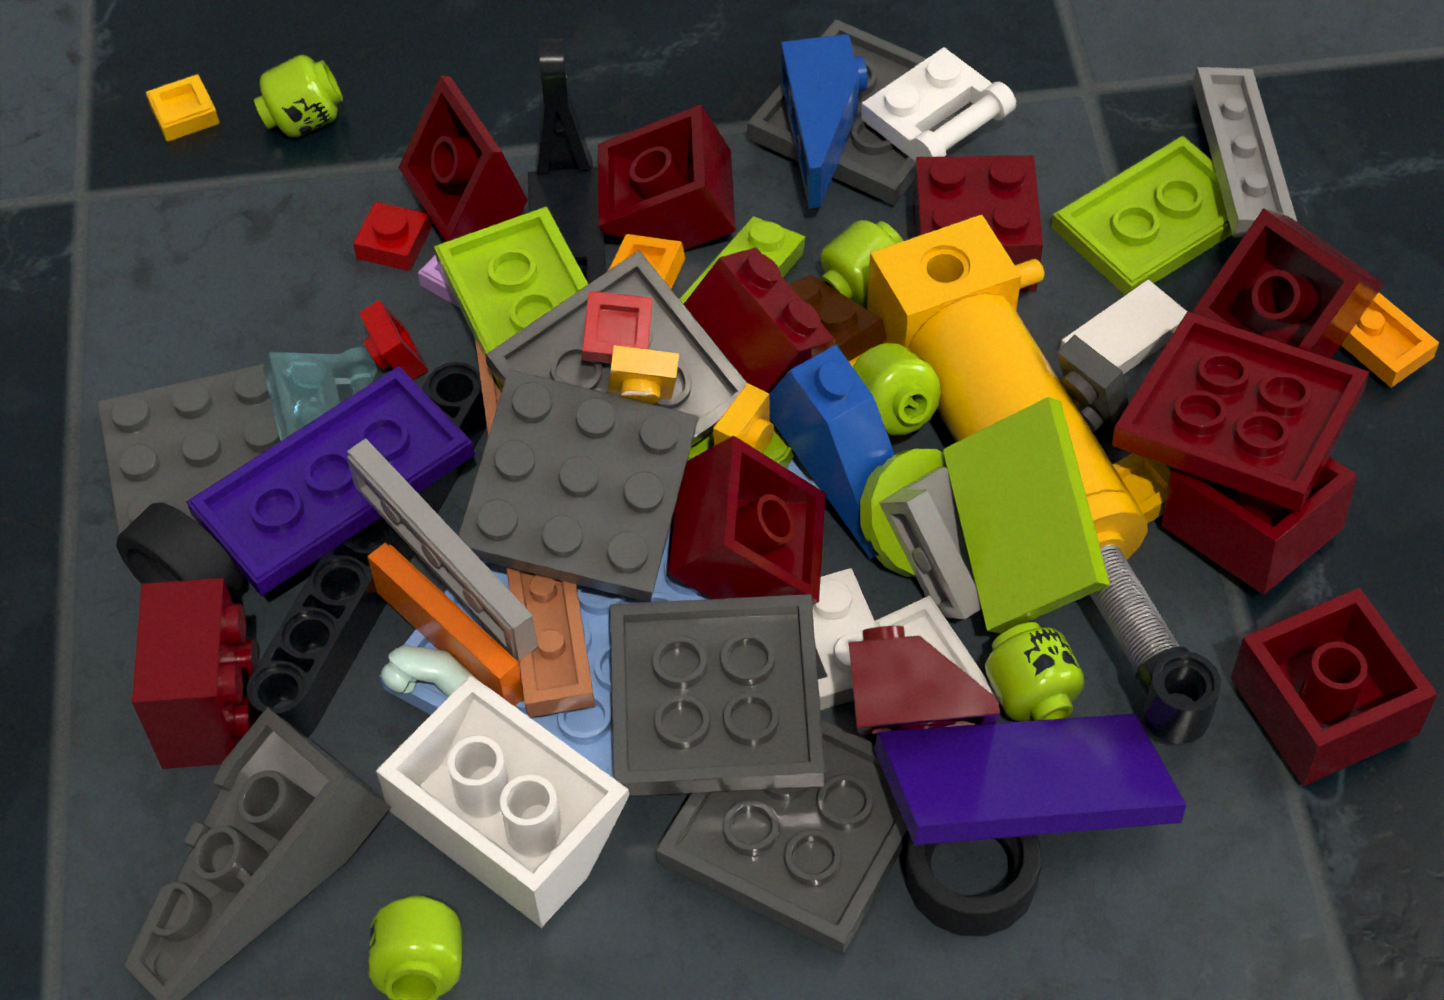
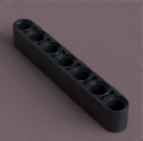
M445 363L434 369L421 389L472 441L475 449L487 427L480 374L475 367L467 363ZM467 461L418 493L437 514ZM383 517L320 558L249 678L246 687L247 698L256 720L268 707L307 738L315 731L387 604V601L376 591L367 556L384 543L391 544L409 562H411L415 555L410 546ZM380 545L376 548L367 549L371 546ZM353 595L344 600H337L342 596ZM323 647L317 652L305 653L312 648ZM293 700L284 707L273 708L274 705L281 701Z

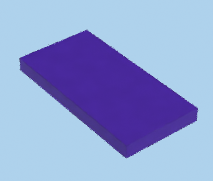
M398 366L195 495L186 503L195 520L215 538L229 554L238 570L260 596H263L382 517L355 488L347 459V451L366 438L417 493L475 456L472 441Z
M1136 714L877 732L874 751L914 845L1176 824L1182 822L1187 805Z

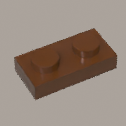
M810 274L803 279L789 284L801 300L810 304L817 311L821 323L836 339V345L848 361H851L886 339L882 318Z

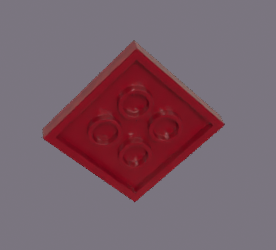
M1187 311L1115 425L1112 446L1300 512L1365 391L1369 371Z

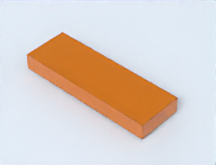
M384 543L367 556L377 593L438 650H444L452 654L480 682L513 706H516L524 699L519 662L391 544Z

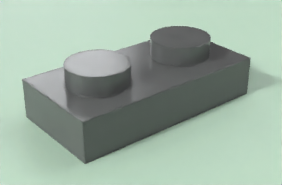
M1074 334L1057 352L1063 374L1061 383L1090 430L1096 432L1100 428L1113 439L1114 427L1129 405L1123 371Z

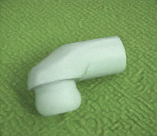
M408 645L400 646L388 654L390 662L381 671L382 681L397 693L411 692L415 688L417 680L433 683L448 698L470 675L475 677L447 651Z

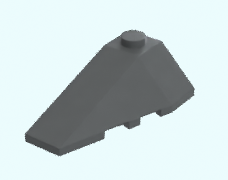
M268 707L222 762L213 781V784L218 786L220 790L204 823L201 824L194 821L186 836L184 843L192 848L175 882H171L161 888L124 964L129 972L156 1000H182L342 867L391 808L390 805L352 772Z

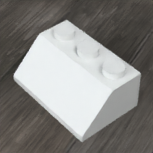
M472 675L376 770L384 800L391 806L389 811L541 928L588 878L629 797V789Z

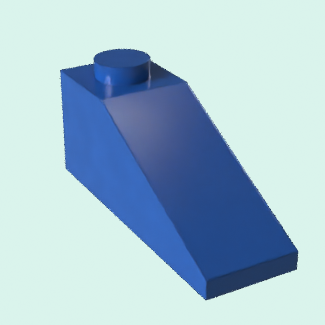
M849 34L781 42V85L809 208H817L822 205L858 116V92L867 91L868 87L865 59L863 56H854Z
M835 345L788 371L770 393V419L819 488L826 493V498L868 557L872 559L875 555L879 554L874 549L872 542L866 541L861 529L860 499L869 475L877 466L883 465L894 455V451L874 396L838 346Z

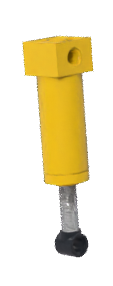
M983 215L870 252L867 310L883 320L886 339L881 341V344H900L912 350L932 366L939 376L942 391L939 406L936 410L955 442L1046 397L1061 401L1110 586L1092 593L1090 596L1136 670L1134 675L1135 681L1145 696L1143 717L1149 730L1156 737L1174 744L1191 743L1202 737L1210 726L1220 695L1221 678L1218 670L1207 658L1190 652L1185 647H1179L1161 614L1157 611L1153 601H1151L1128 564L1127 560L1141 546L1148 532L1147 518L1135 499H1133L1130 491L1016 312L1019 290L1041 282L1044 278V269L1040 261L1031 259L1014 265ZM1170 694H1183L1191 698L1193 702L1178 701Z

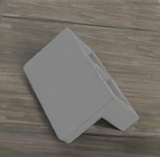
M937 467L885 498L879 504L925 596H930L944 617L966 619L982 608L948 468Z

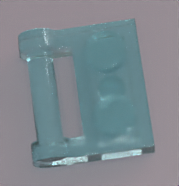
M354 347L342 354L268 353L263 370L280 441L341 403L336 384H350L352 395L374 382L377 366L366 348Z

